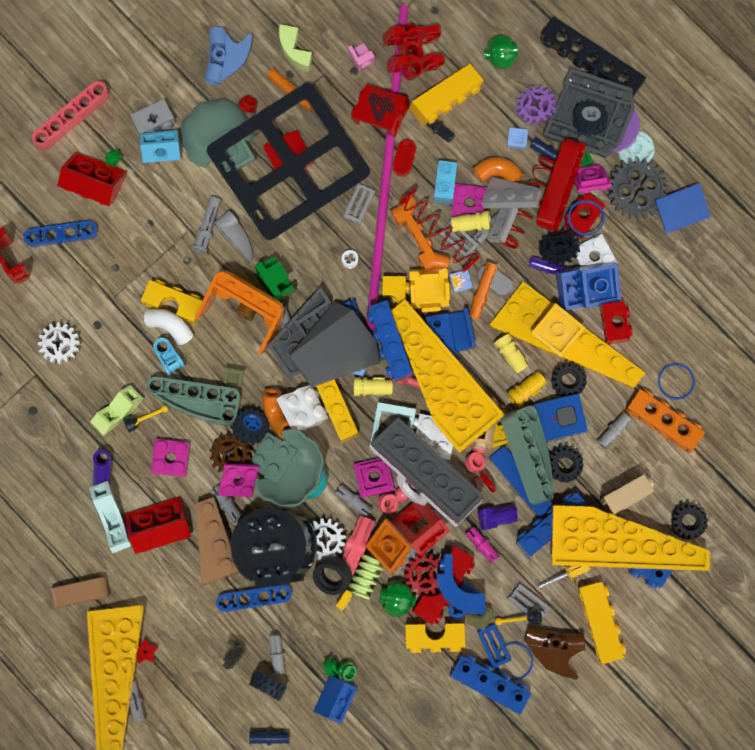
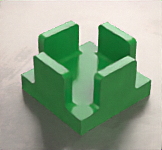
M275 256L264 263L259 262L255 265L256 273L270 296L282 303L284 298L295 292V287L293 285L290 286L287 280L289 279L288 274L281 263L277 262Z

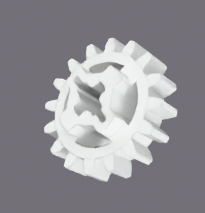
M57 322L56 327L50 324V330L44 328L45 335H39L42 342H38V346L43 347L39 352L41 354L45 353L44 359L50 358L52 364L55 360H57L59 365L62 364V360L69 363L68 358L74 359L73 353L79 352V349L76 348V346L81 345L80 341L76 340L79 335L77 333L73 334L75 331L73 327L68 330L66 323L63 327H61L59 322ZM63 332L67 333L71 339L64 338ZM59 340H61L63 343L58 348L55 344H58ZM47 348L54 349L55 355L51 354Z
M322 518L320 524L314 521V530L316 531L320 528V533L317 535V545L323 550V553L317 551L318 560L320 561L322 557H336V552L341 554L340 546L345 547V543L341 542V540L346 539L345 535L340 534L344 531L343 528L337 529L338 523L336 522L332 525L331 519L324 523ZM327 527L333 529L336 535L330 534L327 531ZM323 531H325L326 537L330 538V540L327 541L326 549L323 542H319V540L323 538ZM338 542L336 547L332 551H330V546L333 543Z

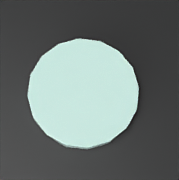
M639 131L636 141L628 149L617 152L618 158L627 165L629 159L635 163L637 158H639L640 163L647 159L648 164L654 155L653 140L648 134Z

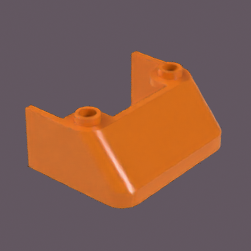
M227 270L219 271L214 276L195 317L199 318L207 312L216 296L221 299H229L230 297L236 299L263 315L266 325L270 327L258 351V354L261 355L269 348V343L275 338L283 323L284 307L280 301Z

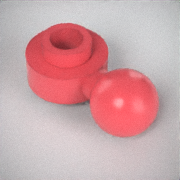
M472 446L474 453L469 454L465 459V465L470 472L476 473L484 469L485 459L482 454L486 452L487 448L480 450Z
M399 487L395 491V495L388 493L381 495L377 505L381 512L391 514L396 511L398 502H406L409 498Z

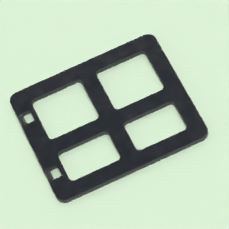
M304 83L209 144L206 150L207 155L221 173L223 179L248 216H250L263 238L269 241L275 239L365 180L370 174L369 167L311 83ZM306 100L328 131V136L299 155H294L272 121ZM260 130L281 160L282 166L253 185L248 186L225 151L255 131ZM338 147L353 171L325 190L318 191L304 171V167L331 149ZM224 161L227 163V165H228V166L230 167V169H231V170H230L229 172H227V173L224 171V169H223L222 166L220 165V164L223 163ZM291 177L307 201L276 222H272L257 198ZM257 210H259L264 218L260 222L253 214Z

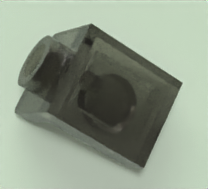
M229 639L227 643L235 651L233 653L230 651L223 658L224 663L222 666L228 671L245 654L242 651L243 645L237 640L232 642Z

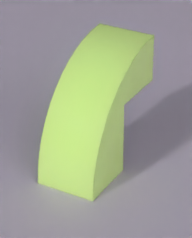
M280 24V44L285 57L296 68L309 72L312 52L296 49L299 36L298 28Z
M130 385L119 391L110 405L97 412L90 422L102 435H105L120 424L123 418H126L144 398Z

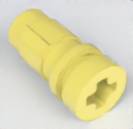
M482 211V213L476 212V214L451 217L452 231L464 232L475 229L482 231L483 228L484 230H491L490 212Z
M508 333L493 344L496 349L499 348L498 352L503 354L514 373L518 374L526 369L528 364L519 349L516 348L515 341L512 342L513 338Z
M354 377L353 396L392 395V380Z

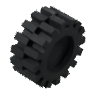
M573 362L559 365L551 379L553 390L555 389V393L557 395L560 394V397L580 395L587 384V375L584 374V369H581L578 364L574 365ZM567 373L573 374L576 378L575 386L570 388L562 383V376Z
M567 446L555 450L550 456L553 479H557L561 483H569L578 478L584 467L583 458L580 456V453L576 452L574 448L571 449ZM566 457L572 461L573 468L571 471L563 472L559 469L558 462L561 458Z
M686 504L679 507L673 513L671 519L672 529L674 528V533L678 534L680 538H685V540H693L701 536L708 526L706 512H703V509L697 507L696 504ZM690 514L696 518L697 524L694 529H687L683 526L682 519L685 515Z

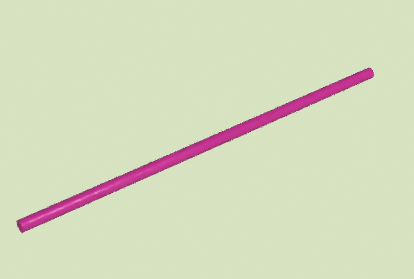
M400 5L398 26L404 27L407 24L409 6ZM395 45L394 57H398V47ZM402 71L392 73L391 92L400 95ZM387 132L367 313L369 312V306L377 304L395 142V137L389 136ZM366 316L365 327L369 332H373L375 330L374 325L369 323Z

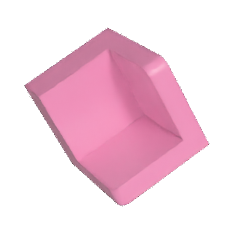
M361 44L354 49L352 45L348 46V54L358 71L375 63L373 52L369 51L365 44Z

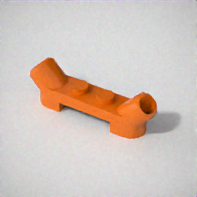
M406 195L401 196L399 202H400ZM414 197L410 199L405 210L416 205ZM404 203L402 206L398 205L391 209L390 213L398 228L400 229L406 225L422 252L418 256V262L422 269H448L450 257L432 251L430 239L423 236L421 224H416L412 217L415 208L404 211L406 204Z

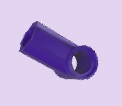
M98 450L93 455V486L106 481L110 485L113 459L111 454L105 450ZM101 454H106L108 458L104 464H99L98 457Z
M515 505L477 511L481 530L497 528L499 525L518 522Z

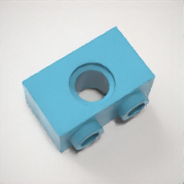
M178 130L140 133L143 163L181 159Z
M438 161L434 203L452 205L457 170L456 162Z

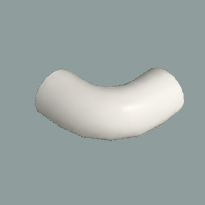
M157 308L148 309L144 314V322L147 327L166 330L178 345L187 343L193 337V333L188 325L173 312Z

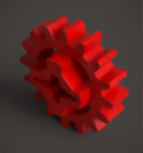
M424 553L422 558L415 555L414 562L409 560L411 566L405 567L408 573L404 574V577L409 578L406 585L412 584L411 591L417 589V595H420L422 591H424L425 596H428V591L435 594V588H438L437 580L433 577V571L437 568L438 574H444V571H440V565H438L439 558L433 560L432 554L426 558ZM423 561L430 562L427 566H420L418 563ZM413 569L417 572L415 581L412 579ZM428 569L430 577L428 579H421L422 575L420 572L422 570L427 571ZM422 583H430L432 585L426 588L420 587Z

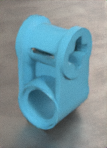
M159 338L154 342V351L168 376L179 367H185L178 353L175 352L167 339ZM162 343L168 345L165 352L158 351V346Z

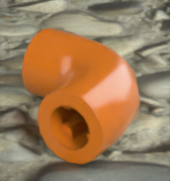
M501 157L488 158L472 168L473 173L481 183H484L492 176H500L504 180L516 183L524 177L519 167L512 161Z
M269 388L262 393L265 417L268 418L267 422H269L272 430L280 438L284 439L281 432L291 429L276 400L282 396V392L279 389Z

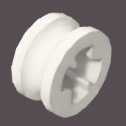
M353 250L345 251L342 255L344 267L349 269L356 267L359 260L358 254ZM352 255L355 261H351V263L348 264L347 259L345 260V257L349 258V256Z

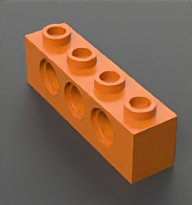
M640 389L625 411L687 453L693 452L705 434L702 431L703 428L695 422L690 423L687 421L686 416L681 412L676 411L675 413L669 409L670 405L662 400L659 402L653 398L654 395L648 390L643 391ZM646 405L654 407L655 411L653 414L646 411ZM662 416H668L671 423L669 425L664 424L661 420ZM679 426H682L686 429V435H680L678 433Z

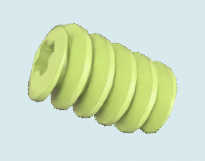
M362 555L366 562H359V566L362 569H356L355 572L359 577L353 576L352 579L356 584H349V587L353 590L349 592L364 599H370L366 593L374 591L370 585L377 584L373 578H379L380 575L376 571H383V568L379 565L380 562L378 560Z

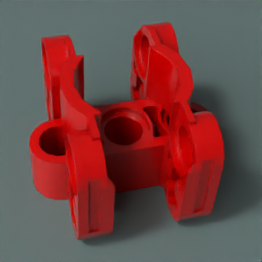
M409 23L404 27L396 26L388 29L382 35L383 45H396L399 56L392 57L386 62L387 72L398 73L402 71L403 77L406 80L412 81L421 75L423 71H434L444 65L445 58L443 54H432L431 52L423 57L422 45L431 44L441 37L440 26L420 27ZM410 67L414 68L416 73H413Z

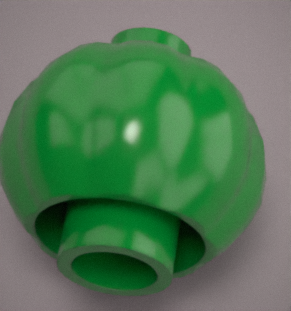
M506 35L494 36L489 41L487 49L484 50L485 61L489 60L496 69L510 68L515 63L514 57H519L517 43L512 42L511 38Z
M392 580L387 583L386 588H381L379 604H383V610L388 615L401 617L411 607L415 606L416 595H413L411 587L406 585L405 581Z

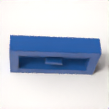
M496 625L477 632L493 669L511 661ZM491 630L494 631L506 658L502 660L490 633ZM485 633L499 661L495 663L483 634Z

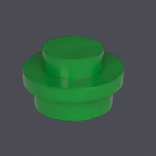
M117 149L109 151L105 156V164L115 167L122 158L120 151Z
M331 656L323 662L326 675L336 676L339 664Z
M351 662L342 663L338 668V677L342 681L353 680L357 674L355 665Z

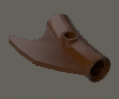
M529 626L524 642L527 643L534 656L544 668L560 676L577 680L578 675L572 671L568 662L577 653L585 651L584 633H561ZM553 640L557 641V647L552 645Z

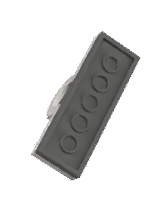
M399 418L390 424L371 443L370 449L398 474L396 480L405 495L420 505H426L429 502L455 527L482 502L484 495Z

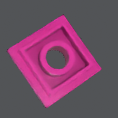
M601 165L579 168L574 182L578 193L581 194L597 189L605 191L612 187L608 175Z
M455 184L451 217L486 211V208L482 206V200L487 187ZM467 199H472L475 205L467 207L464 202Z
M155 439L151 474L186 477L190 442ZM173 453L176 455V460L169 464L165 458L168 454Z
M381 458L353 464L361 498L395 491L390 467ZM371 472L379 474L380 478L377 482L369 480L368 476Z
M225 463L218 496L252 497L255 486L254 481L257 478L259 466ZM238 476H241V477H242V478H241L239 481H237V482H234V481H233V480H234L235 478H237Z

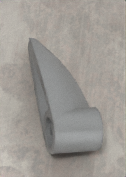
M227 210L214 222V225L250 263L253 260V254L249 239L236 217Z

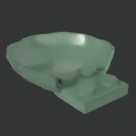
M226 98L200 102L196 105L191 113L182 120L180 127V140L186 149L189 160L199 167L207 168L208 163L211 161L206 152L208 145L250 119L247 117L246 112L242 111L238 104ZM255 132L225 151L236 170L255 161L252 152L246 144L247 141L253 143ZM225 161L220 164L226 173L231 170Z
M288 429L282 431L281 435L285 439L284 441L267 432L249 464L258 465V472L264 475V479L254 481L256 491L263 500L270 501L281 508L299 506L319 487L324 466L322 454L316 442L306 437L300 430Z

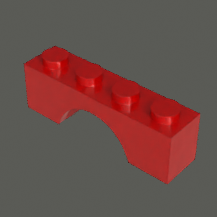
M454 546L450 553L452 554L453 579L460 589L465 582L462 580L465 573L470 574L475 564L472 563L473 557ZM441 594L436 596L423 595L412 613L432 626L434 622L436 624L439 623L444 615L441 613L444 606L449 607V604Z

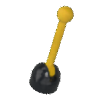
M163 405L161 409L138 419L134 416L123 418L127 431L129 433L134 431L139 426V422L161 412L166 413L169 408L167 405Z
M533 609L529 611L527 616L506 619L496 618L494 622L496 625H501L506 622L527 620L530 624L539 625L542 624V614L540 609Z

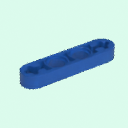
M92 221L30 228L25 231L23 239L28 246L39 247L90 240L97 236L98 229ZM87 226H90L92 229H94L91 231V234H87L86 231L81 232L82 236H79V230L77 227H80L81 231L87 230ZM68 228L75 229L73 237L65 236V231ZM51 230L56 232V237L53 240L46 238V234ZM40 232H42L44 241L39 237L34 238V242H31L28 238L31 237V234H34L36 237L41 236Z
M278 585L227 593L217 598L216 606L222 612H230L281 604L291 599L292 592L288 586ZM284 588L286 592H289V595L285 596L286 599L277 596L275 597L276 601L272 602L273 595L271 590L275 589L274 593H280L281 589ZM263 591L269 594V600L265 603L260 602L258 599L259 593ZM243 594L250 597L249 604L245 606L239 603V598ZM236 595L235 601L238 607L233 608L234 604H228L227 608L224 609V606L220 605L223 598L231 601L233 600L232 596Z

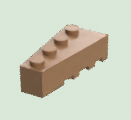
M215 498L196 503L201 582L205 586L240 572L233 562L230 540Z

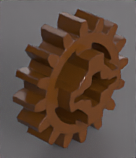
M225 434V439L223 440L221 437H218V444L212 443L215 449H210L209 452L214 454V456L209 457L210 461H215L212 466L214 468L219 467V473L223 471L225 463L248 465L246 460H251V457L247 456V454L251 453V449H246L248 445L245 442L241 443L239 441L240 438L237 440L235 434L231 438ZM232 442L231 446H224V444ZM240 447L243 450V458L238 454ZM233 451L235 457H229V459H227L228 456L226 455V453H231ZM218 452L222 454L221 462L218 460Z

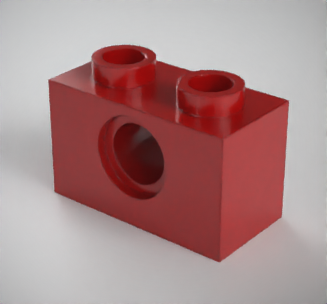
M586 193L584 197L580 196L576 201V203L582 200L593 201L597 203L602 208V210H604L606 206L604 203H602L589 193ZM584 202L576 205V209L573 212L571 211L570 222L578 232L587 234L601 215V211L596 205ZM579 212H586L588 218H581ZM567 214L564 218L566 221L564 227L583 240L585 236L579 235L571 229Z
M625 301L602 304L600 313L605 343L609 345L628 342L630 336H633L632 326L628 325L627 318L630 317L629 307L625 306ZM619 319L622 326H614L612 320Z

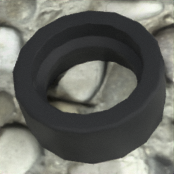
M328 556L320 560L315 567L313 580L322 592L329 595H339L350 584L352 572L344 560L339 557ZM323 568H330L340 575L342 583H334L328 580L324 575Z

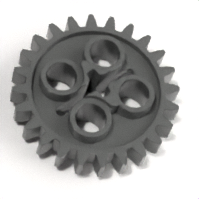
M639 158L635 160V163L629 159L628 165L622 162V169L617 166L615 168L617 173H611L610 176L613 179L609 180L612 187L608 188L607 191L612 193L608 195V198L614 199L611 205H618L615 211L623 210L622 216L626 212L629 213V219L632 218L633 214L637 220L641 214L644 219L647 218V213L653 216L655 214L653 209L658 211L655 200L667 196L663 192L667 191L669 187L663 184L668 180H662L661 177L665 173L659 174L658 170L660 167L658 166L654 169V162L647 165V159H644L642 163H640ZM630 173H637L638 180H632ZM645 174L647 177L642 183L640 191L636 194L633 202L629 203L631 196L636 190L635 187L640 183ZM646 182H653L655 185V189H648L646 186ZM626 188L629 191V196H623L620 190ZM638 197L645 199V206L637 203Z

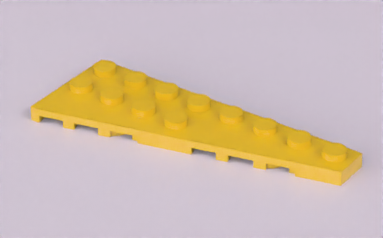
M522 282L490 323L489 327L505 334L509 333L512 337L522 340L524 343H529L541 348L543 351L560 357L531 334L554 304L525 282ZM586 328L565 354L560 357L590 369L599 375L611 378L613 381L634 389L645 374L643 370Z
M143 605L87 612L97 750H123L144 610Z

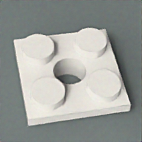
M602 234L579 246L580 252L577 253L576 259L580 267L617 263ZM591 253H596V254H598V255H599V260H598V261H592V260H590L589 254H591Z

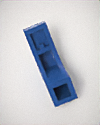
M444 554V559H440V571H444V574L436 575L441 595L449 605L460 612L484 615L485 593L472 594L459 589L453 579L452 554Z

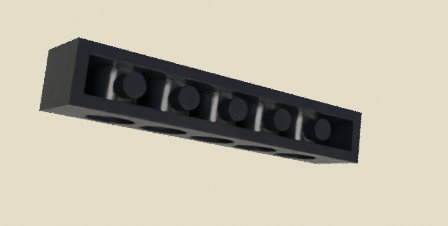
M553 16L541 33L540 41L545 47L553 48L560 57L568 58L574 66L580 69L583 68L588 74L632 88L633 99L645 83L646 76L555 16ZM563 37L565 42H559L556 38ZM578 47L581 51L577 53L572 48ZM593 57L596 62L591 63L587 58ZM608 67L612 72L606 73L603 71V68ZM618 78H625L627 83H621Z

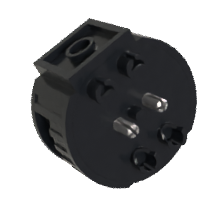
M286 508L259 509L248 514L245 518H241L236 524L231 536V556L238 571L249 581H254L256 589L305 581L303 573L308 572L316 557L317 537L310 521L297 510Z

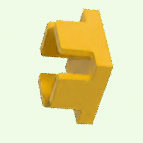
M447 268L409 270L410 298L413 309L421 308L422 312L441 311V307L449 306L450 292Z
M555 303L531 334L558 356L562 357L586 327Z

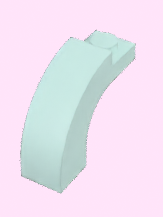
M108 481L90 487L92 500L103 523L111 552L115 553L130 547L128 531Z

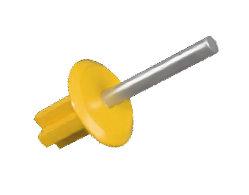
M565 566V573L539 584L538 587L541 589L567 576L576 584L574 577L591 569L587 566Z

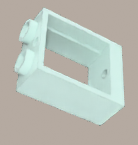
M378 402L371 443L377 438L381 414L408 418V427L412 430L416 409Z

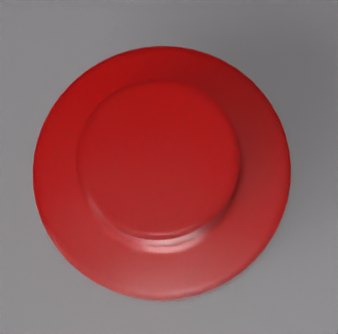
M249 95L242 97L238 102L241 110L246 113H253L257 108L256 100Z

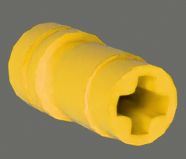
M536 372L523 381L521 385H516L508 391L506 395L510 402L516 408H519L523 405V402L528 401L530 396L533 397L540 392L547 382L541 373Z

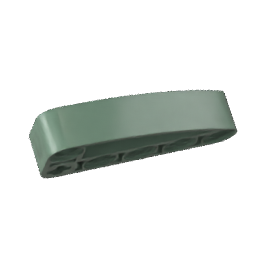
M151 377L146 383L149 393L160 402L184 415L201 421L231 427L240 410L241 397L234 388L162 377ZM158 382L161 384L159 390H151L153 383ZM174 385L180 387L179 392L176 394L170 393V389ZM192 388L199 390L198 395L195 397L189 395V391ZM216 391L218 396L215 399H209V392ZM231 394H234L236 399L230 402L227 397H231ZM228 412L234 414L231 421L224 420V415Z
M527 406L505 414L501 418V423L530 503L537 505L552 500L554 492L550 457L536 409L533 406Z

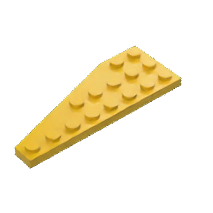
M404 299L391 310L398 333L435 425L457 451L461 453L505 415Z
M552 506L551 565L710 571L709 550L594 507Z

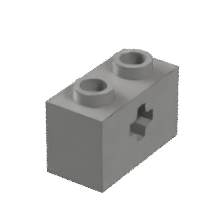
M164 99L130 115L139 135L140 133L167 131L176 124Z

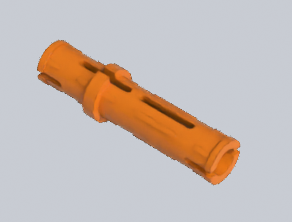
M274 68L266 76L287 94L298 88ZM306 100L299 103L308 112L312 110V107Z
M486 262L479 287L472 298L473 303L469 312L470 317L480 320L483 307L488 301L486 299L498 265Z

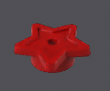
M144 638L141 646H138L137 662L141 663L148 660L153 663L155 661L154 652L158 649V646L150 645L147 639Z

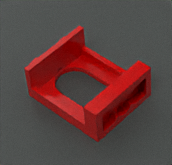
M415 502L391 522L413 546V549L420 557L450 531L443 520L427 505H420ZM424 516L429 523L414 534L409 529L414 525V518L421 519Z

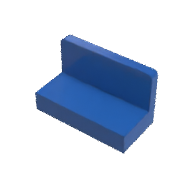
M464 308L462 312L449 314L455 351L461 352L474 349L475 339L468 308Z
M329 676L314 712L341 724L357 688L333 676Z

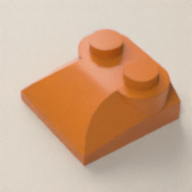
M385 519L365 547L390 574H393L406 563V557L413 546L388 519Z

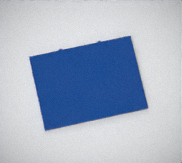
M700 183L655 200L666 234L711 217Z

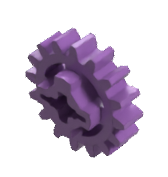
M533 85L532 90L526 88V94L520 93L522 99L516 100L518 104L516 110L519 112V118H523L524 123L529 121L530 126H533L534 122H537V125L540 126L541 121L547 124V118L553 119L552 113L557 111L556 107H554L557 105V102L554 100V94H550L548 88L544 91L543 86L536 89L535 85ZM533 102H535V104L539 106L540 110H538V108L534 105Z

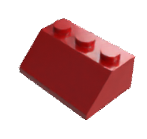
M75 151L61 167L57 186L65 191L81 195L83 198L94 200L101 205L110 206L117 198L127 171L116 166H107L103 161Z
M180 496L124 513L128 537L135 554L191 537L188 520Z

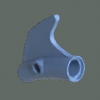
M211 28L209 30V59L204 81L211 85L219 86L222 81L242 67L249 54L253 35L248 34L242 42L235 43L227 35L225 28Z

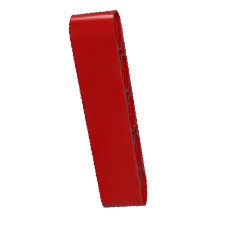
M569 138L563 141L536 220L538 227L554 232L558 230L585 153V143Z

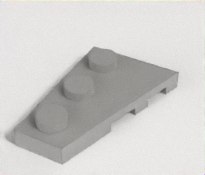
M491 177L482 200L483 208L537 207L542 193L540 188Z

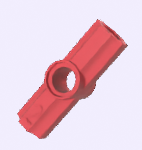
M363 516L358 518L355 529L350 534L346 543L345 553L342 557V560L349 565L352 576L355 574L360 558L365 553V546L369 542L368 539L375 524V521Z

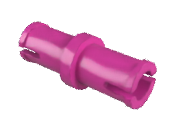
M475 526L465 534L477 547L476 550L480 551L490 564L500 557L489 545V540H485L476 530Z

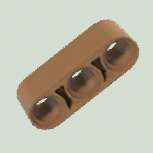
M105 577L50 589L53 609L109 597Z

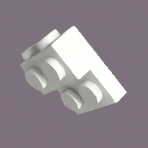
M310 385L298 388L296 391L276 399L291 429L302 431L320 425L328 419V412L318 399V391Z
M420 414L419 418L415 417L413 429H417L416 434L444 460L450 461L453 445L435 425L432 416Z

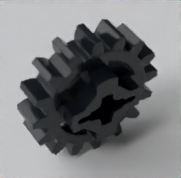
M562 228L561 232L557 230L553 234L547 232L548 237L543 236V242H539L540 256H542L543 261L547 260L549 265L554 262L555 266L558 263L564 266L565 261L571 263V258H577V253L580 252V242L577 235H572L571 230L566 233L564 228Z

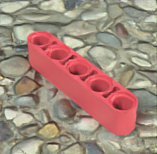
M95 81L36 129L32 134V140L36 147L42 151L49 149L106 102L109 92L105 84L101 81ZM99 89L104 90L100 95L95 94ZM89 101L88 106L81 107L82 102ZM69 113H75L73 118H66ZM55 125H60L59 130H52ZM40 137H46L43 143H38Z

